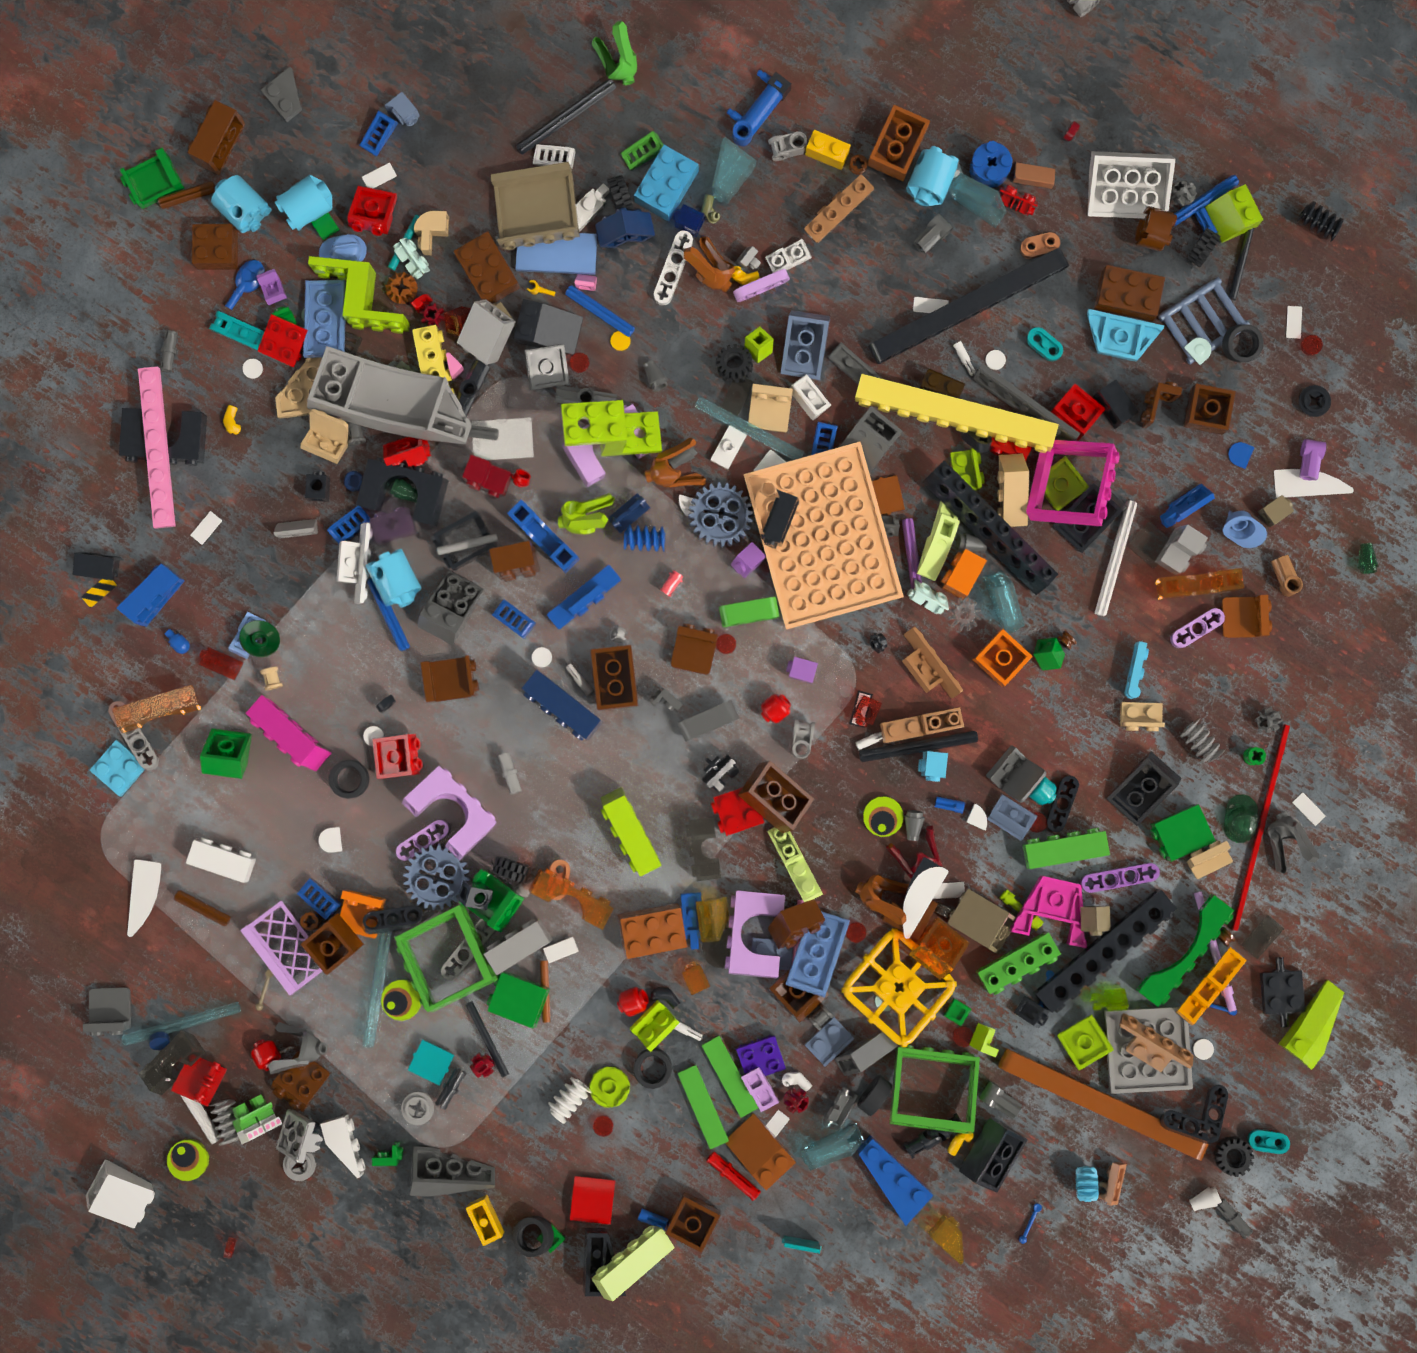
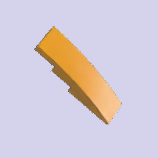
M1230 947L1200 981L1176 1013L1190 1025H1194L1247 960Z

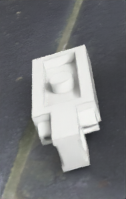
M604 183L596 191L594 189L589 191L576 204L579 232L604 207L606 203L604 198L610 193L609 188Z

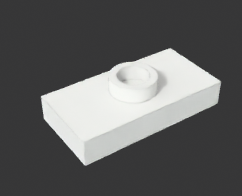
M729 425L710 461L728 470L747 434Z

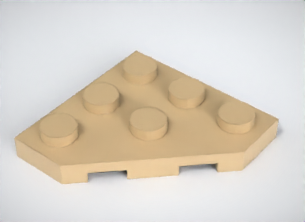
M306 358L302 367L294 373L286 387L275 397L279 419L310 415L311 409L307 408V399L322 358Z

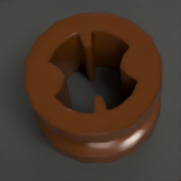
M857 154L853 156L849 164L850 171L855 175L863 174L867 169V159L863 155ZM856 161H859L860 164H864V166L862 165L861 169H858L857 166H853V164H855Z
M1063 631V635L1058 636L1057 640L1070 651L1072 649L1071 646L1076 645L1077 642L1068 632Z
M1222 927L1218 939L1228 947L1230 942L1235 941V938L1225 927Z

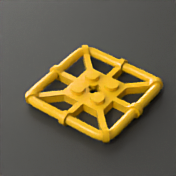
M892 928L891 931L881 938L869 954L863 956V961L846 979L841 992L844 993V996L852 1005L868 1018L867 1021L870 1024L876 1025L901 1047H907L908 1044L915 1040L930 1020L933 1021L936 1018L935 1014L953 994L955 987H957V982L930 957L931 954L928 951L925 952L912 939H906L904 933L898 930V928ZM898 939L920 957L911 969L900 961ZM892 940L893 962L885 971L874 959ZM925 962L946 982L924 983L915 975V972ZM869 965L881 975L873 986L852 987ZM902 983V988L904 989L903 992H896V986L894 984ZM946 988L930 1009H927L917 1000L925 989ZM873 992L883 1002L873 1013L853 993ZM913 1004L924 1016L906 1036L904 1013ZM887 1006L898 1015L899 1035L879 1018V1015Z

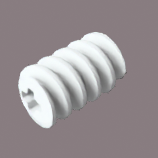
M573 1077L570 1078L572 1085L565 1083L567 1091L559 1090L562 1097L554 1096L556 1104L548 1103L551 1108L550 1113L564 1124L566 1122L565 1117H571L570 1111L575 1112L577 1110L576 1105L582 1104L581 1098L586 1099L588 1097L586 1092L592 1093L583 1082Z

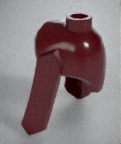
M933 825L927 826L925 838L934 858L927 857L922 852L917 853L916 864L910 868L909 863L898 848L892 843L886 847L910 879H912L924 857L942 867Z

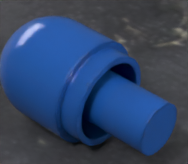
M169 629L165 635L170 639V646L179 654L188 652L190 648L188 640L183 635L175 634Z

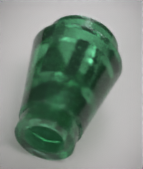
M396 479L390 494H393L395 498L417 503V489L403 479Z
M1361 544L1358 562L1360 573H1376L1379 565L1373 544Z

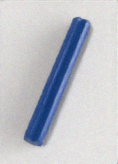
M1231 175L1195 199L1191 204L1174 213V215H1177L1174 226H1177L1195 212L1237 186L1239 180L1236 175Z
M573 285L567 288L565 294L627 337L633 334L634 326Z
M372 578L368 579L367 583L400 651L408 649L410 645L392 607L385 606Z

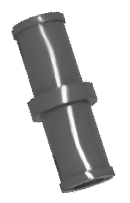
M165 330L163 347L160 349V353H162L160 371L168 373L173 371L172 367L174 356L177 354L175 347L178 333L175 331Z
M1225 1198L1222 1199V1203H1219L1215 1208L1226 1218V1223L1229 1226H1233L1242 1238L1246 1239L1253 1233V1230L1241 1218L1242 1215L1236 1212Z

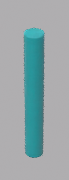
M415 215L403 238L412 239L415 233L414 225L420 216ZM396 253L388 265V268L395 271L400 262Z

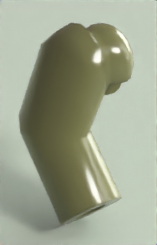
M706 194L701 213L709 223L714 224L719 221L720 214L719 212L716 213L712 208L714 196Z

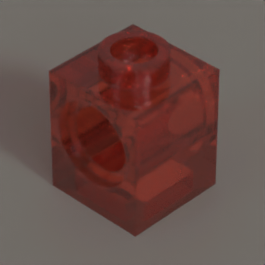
M861 695L852 718L856 719L855 723L863 727L873 725L882 703ZM865 706L871 710V715L868 718H864L861 714V710Z

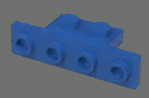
M607 565L552 609L547 616L557 629H562L575 617H581L588 612L590 605L593 603L596 605L605 598L604 594L617 585L621 578L610 565Z

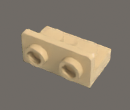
M1121 702L1120 727H1126V731H1139V727H1146V731H1159V728L1165 727V723H1162L1163 703Z

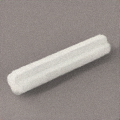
M181 1095L210 1143L214 1144L221 1138H217V1135L220 1133L218 1130H215V1125L202 1105Z

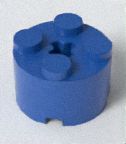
M989 141L979 146L970 162V176L972 180L983 188L1000 186L1006 180L1012 167L1013 159L1009 150L995 141Z

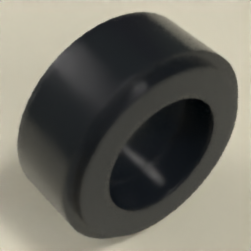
M392 695L387 696L377 704V710L380 713L385 712L396 703V699Z

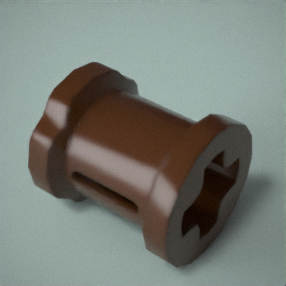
M316 911L307 912L301 917L300 924L308 931L317 929L322 924V916ZM311 916L312 919L315 920V923L312 925L311 922L307 921V919L311 918Z

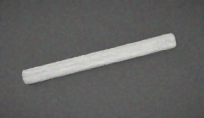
M1131 500L1125 503L1127 507L1123 510L1095 610V614L1099 616L1107 614L1137 503Z

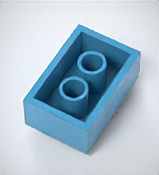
M663 145L634 194L635 203L669 222L698 174V164L668 146Z

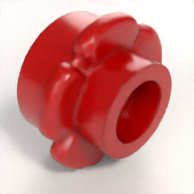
M517 469L511 475V478L514 479L513 483L516 486L527 487L529 486L531 476L527 471Z

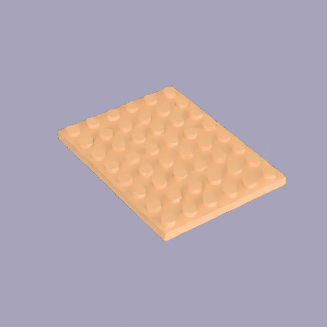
M861 442L744 474L760 536L761 534L764 535L763 529L776 497L779 498L777 489L798 497L799 505L782 548L779 546L776 549L766 546L762 540L786 630L904 597Z

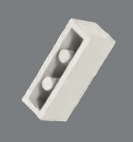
M201 837V840L193 841L186 864L243 883L249 881L256 858L251 857V853L240 850L239 853L232 851V847L225 844H220V846L212 844L213 840Z

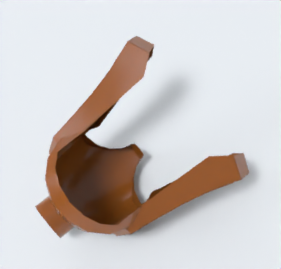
M701 237L700 247L715 268L693 247L684 250V259L697 270L695 276L701 283L713 290L721 289L726 293L732 286L729 280L735 272L734 265L722 258L709 237Z
M688 438L682 443L655 456L650 470L645 471L647 483L654 482L657 485L669 488L686 485H706V478L697 473L681 476V471L672 469L667 460L695 446L696 441L693 438Z
M872 875L866 883L860 881L855 892L860 895L861 901L869 909L883 914L898 925H903L907 921L906 914L902 909L882 901L881 896L883 890L906 895L909 884L893 881L880 875Z

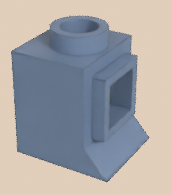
M403 92L399 93L385 105L387 112L393 113L402 125L412 126L420 117L417 109Z

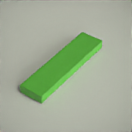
M720 1035L702 1044L740 1118L758 1109Z
M697 1065L678 1072V1076L709 1148L713 1149L728 1142L727 1134Z

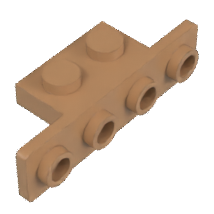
M859 175L842 193L839 191L832 198V202L828 206L825 205L818 211V215L804 228V231L816 243H819L874 190V187L863 175Z
M915 626L906 632L904 636L915 651L902 660V662L923 690L927 693L940 683L950 698H954L963 692L959 682L952 676L947 666L925 640L923 634Z
M1125 1013L1121 1015L1119 1026L1135 1035L1126 1046L1127 1052L1160 1072L1163 1071L1172 1059L1189 1069L1193 1066L1194 1056L1189 1050L1179 1047L1171 1039L1156 1033L1153 1028L1138 1022L1135 1017Z

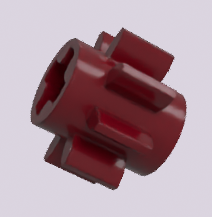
M436 303L433 306L425 304L426 309L420 311V314L424 316L421 322L423 324L428 322V326L436 325L440 328L439 323L445 321V318L440 315L444 313L443 308L437 310ZM431 313H434V315H435V318H434V319H432V318L430 317V314H431Z
M479 1052L471 1059L473 1063L470 1065V1069L476 1077L479 1078L483 1075L484 1078H487L494 1072L492 1067L495 1066V1063L487 1053L482 1056Z
M793 1087L785 1093L783 1104L787 1106L786 1109L792 1114L795 1111L800 1113L808 1107L809 1097L806 1096V1091L800 1087L798 1089Z

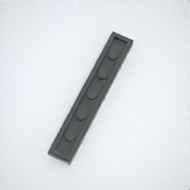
M983 363L977 369L972 379L1020 414L1059 424L1055 436L1056 440L1075 441L1080 435L1078 431Z

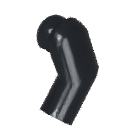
M657 987L650 994L653 1001L667 1000L672 1009L681 1003L669 988Z

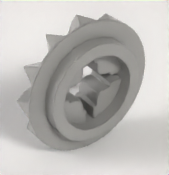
M413 1092L403 1100L401 1112L404 1119L410 1124L422 1125L428 1122L434 1114V1103L431 1097L424 1092ZM421 1100V1107L424 1108V1111H420L415 1116V1108L412 1106L417 1105Z
M306 1153L305 1160L307 1161L303 1165L304 1169H301V1167L293 1169L297 1162L285 1156L283 1161L285 1174L295 1181L308 1179L314 1173L317 1164L314 1155Z

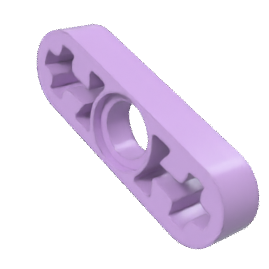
M782 269L736 289L733 294L737 302H742L789 281L790 278L786 269Z
M1217 608L1205 612L1173 632L1170 637L1171 644L1176 648L1188 646L1220 626L1225 620L1224 613ZM1211 613L1213 615L1218 614V622L1213 621L1209 624L1205 622L1212 617ZM1194 623L1202 625L1203 630L1200 634L1193 632L1192 626ZM1189 633L1190 636L1183 639L1184 644L1176 642V639H1178L1177 634L1182 636Z
M444 820L434 821L399 844L396 849L397 857L403 861H407L409 857H415V848L409 851L410 856L408 857L401 854L403 851L402 847L408 848L413 844L410 841L413 840L415 847L419 849L417 852L421 853V847L427 849L430 844L433 845L448 835L450 831L449 824ZM437 824L440 826L444 825V834L439 832L433 835L436 838L433 841L432 835L427 830L430 828V831L433 832L437 829ZM424 834L428 837L429 842L426 846L418 844L417 839L419 835Z

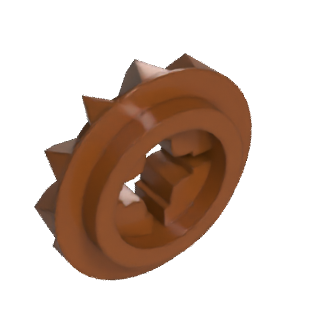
M405 272L395 273L388 278V282L385 285L386 294L390 300L397 304H406L412 301L418 290L416 280L412 275ZM403 280V284L407 288L403 289L400 294L399 290L395 287L400 286Z

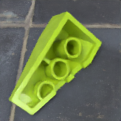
M1326 980L1306 1006L1305 1012L1300 1014L1278 1044L1311 1070L1325 1053L1344 992L1329 980Z

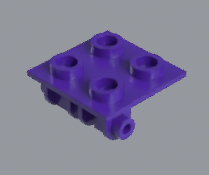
M768 1035L769 1037L761 1040L757 1039L756 1042L751 1041V1043L740 1045V1047L736 1048L745 1074L760 1067L765 1076L786 1069L775 1035Z

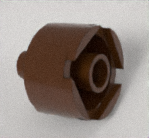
M1147 206L1143 212L1146 216L1143 220L1140 219L1137 226L1135 241L1138 242L1135 244L1160 252L1164 249L1165 245L1169 246L1171 243L1172 234L1170 232L1176 223L1177 215L1169 211Z

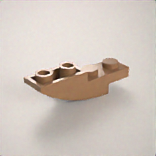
M960 707L880 724L884 743L964 727Z

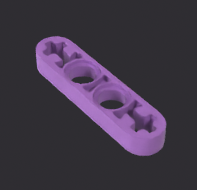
M1153 863L1106 870L1084 875L1080 880V885L1084 891L1089 893L1155 881L1160 875V870ZM1148 867L1154 870L1151 878L1149 875H1141L1142 880H1139L1140 874L1137 868H1140V872L1147 871ZM1128 870H1132L1135 873V878L1131 882L1126 881L1124 878V874ZM1107 874L1114 875L1115 882L1113 885L1105 883L1104 878ZM1100 875L1101 888H1099L1100 884H1093L1092 889L1089 886H1085L1088 878L1096 881L1099 880L1097 876Z

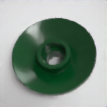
M255 620L243 626L240 631L239 641L242 648L248 654L255 657H268L279 648L280 635L277 629L270 623Z

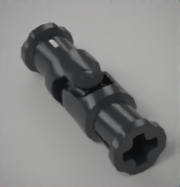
M957 1113L948 1119L950 1121L962 1122ZM927 1129L919 1133L915 1139L903 1144L913 1159L916 1154L926 1149L928 1151L949 1139L950 1135L955 1132Z

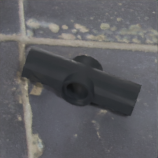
M474 360L465 380L460 384V390L456 396L466 417L474 401L479 397V391L491 369L490 366L479 360ZM467 387L475 388L472 394H466L465 389Z

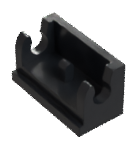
M1114 380L1092 396L1093 399L1105 408L1103 413L1114 429L1139 413L1117 380Z
M88 552L74 553L72 575L112 581L114 577H118L121 557Z

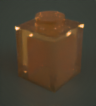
M694 961L684 966L685 970L682 971V975L691 995L710 987L701 963L696 964Z

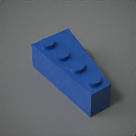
M870 1135L857 1149L858 1154L905 1226H907L934 1195L927 1186Z

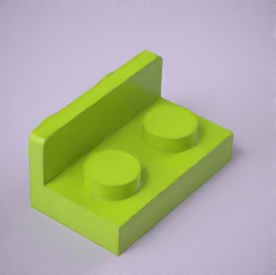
M971 448V450L950 453L952 468L974 490H980L982 484H984V474L979 470V464H981L980 452Z
M657 1000L630 1027V1031L640 1039L649 1051H652L680 1022L665 1005Z

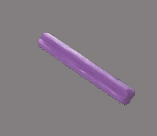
M912 518L902 520L910 584L911 588L914 589V580L922 583L921 575L916 574L919 559L914 522Z

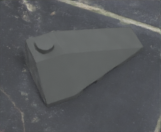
M413 1146L410 1196H437L495 1188L494 1167L473 1160L468 1162L459 1159L458 1155L452 1154L450 1156L434 1147Z

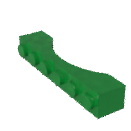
M1211 893L1199 909L1197 933L1187 952L1171 966L1160 971L1148 973L1136 990L1157 1007L1160 1004L1164 1005L1170 998V991L1173 988L1177 989L1182 983V976L1185 972L1189 973L1194 968L1196 958L1198 956L1202 957L1208 950L1207 945L1211 939L1214 941L1220 935L1221 931L1219 929L1222 925H1227L1232 920L1234 910Z

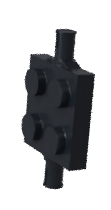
M1275 957L1276 969L1271 972L1260 973L1263 1014L1280 1015V1027H1289L1288 1015L1294 1012H1305L1302 970L1290 971L1284 969V957Z

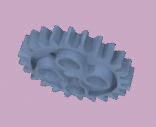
M718 482L717 487L714 488L711 483L709 490L702 487L703 494L697 492V499L691 500V503L695 506H689L688 510L693 513L689 514L688 518L694 519V521L689 525L696 526L693 533H700L699 540L705 537L706 545L713 541V547L716 546L717 542L720 543L721 548L724 547L725 542L732 546V540L739 543V536L744 538L746 536L744 531L750 530L747 524H752L753 520L748 517L752 516L753 512L748 511L752 504L745 503L748 496L742 498V490L738 493L735 492L736 486L729 489V485L726 483L723 488L720 482ZM708 500H716L718 506L710 507ZM730 503L735 504L737 511H730L727 505ZM719 511L723 512V513H722V515H723V518H722V519L719 518V515H718ZM704 519H712L714 525L711 527L706 526ZM731 523L733 530L727 531L723 524Z
M438 843L436 849L433 848L432 844L429 845V850L421 847V854L415 851L416 858L409 857L408 859L412 865H405L409 872L403 873V876L408 878L403 884L410 885L406 889V893L413 892L410 899L412 900L417 897V905L423 901L425 902V909L431 904L433 910H435L436 905H439L441 910H443L445 903L451 907V900L458 903L457 895L459 894L463 880L469 881L470 879L464 876V874L469 872V869H463L467 862H460L446 847L444 850L441 849L440 843ZM427 859H433L436 862V866L428 869L425 867L424 862ZM446 866H453L455 873L453 875H446L444 868ZM419 870H423L432 875H435L436 872H439L441 878L453 880L454 883L450 884L442 879H437V881H433V876L419 873ZM419 879H427L429 885L426 888L419 887L417 883ZM445 885L448 887V892L443 895L439 894L437 887Z

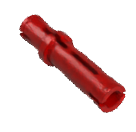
M715 1151L706 1159V1162L713 1166L721 1177L727 1178L752 1201L761 1193V1190L756 1188L736 1171L730 1162L727 1163Z

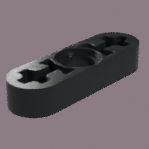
M1065 776L1059 782L1055 793L1056 798L1052 802L1046 819V827L1052 832H1060L1066 825L1079 788V782L1074 776ZM1070 779L1074 788H1069L1067 794H1071V798L1067 795H1060L1061 791L1065 792L1067 789L1064 782H1068ZM1060 798H1065L1068 802V806L1064 810L1057 807V801ZM1054 810L1059 813H1065L1064 817L1059 815L1058 822L1061 824L1056 826L1055 829L1053 824L1050 823L1051 819L1055 820L1057 814H1053Z

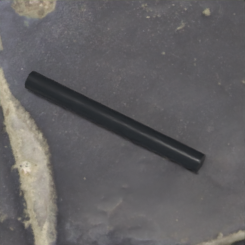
M1254 228L1246 231L1244 234L1229 293L1230 300H1236Z
M473 1001L465 1004L501 1077L509 1075Z

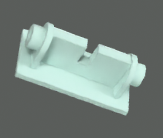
M403 238L393 246L395 248L394 252L402 262L407 259L410 260L405 267L412 277L419 279L424 273L430 271L427 260L416 251L417 247L412 240Z
M914 580L915 588H911L907 593L909 599L920 605L926 600L927 602L924 607L935 614H942L944 609L949 610L948 599L943 593H937L926 583Z

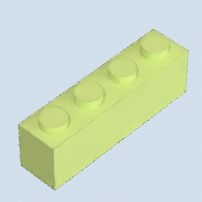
M649 1226L643 1231V1235L629 1242L623 1252L615 1254L609 1264L600 1267L596 1271V1275L591 1279L604 1299L614 1301L672 1251L674 1246L662 1227Z

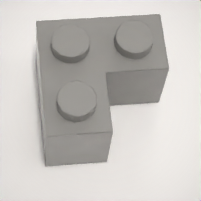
M1189 525L1177 527L1156 558L1155 563L1174 575L1181 572L1184 573L1190 564L1188 562L1190 557L1201 554L1207 546L1205 542L1208 537Z

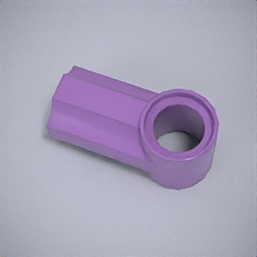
M1310 439L1303 440L1300 450L1302 463L1299 478L1308 481L1318 480L1321 460L1326 451V442Z

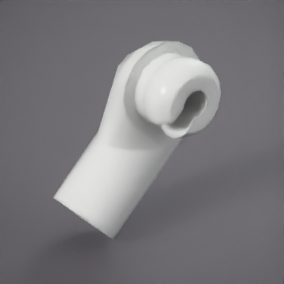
M787 1072L783 1075L782 1084L786 1087L798 1084L806 1092L812 1087V1084L800 1072Z

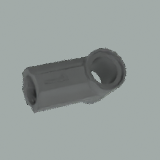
M939 213L929 222L927 228L913 243L920 252L926 254L939 240H943L954 227Z
M989 1081L978 1098L990 1107H995L1011 1119H1014L1020 1112L1022 1104L1004 1093L1005 1091Z

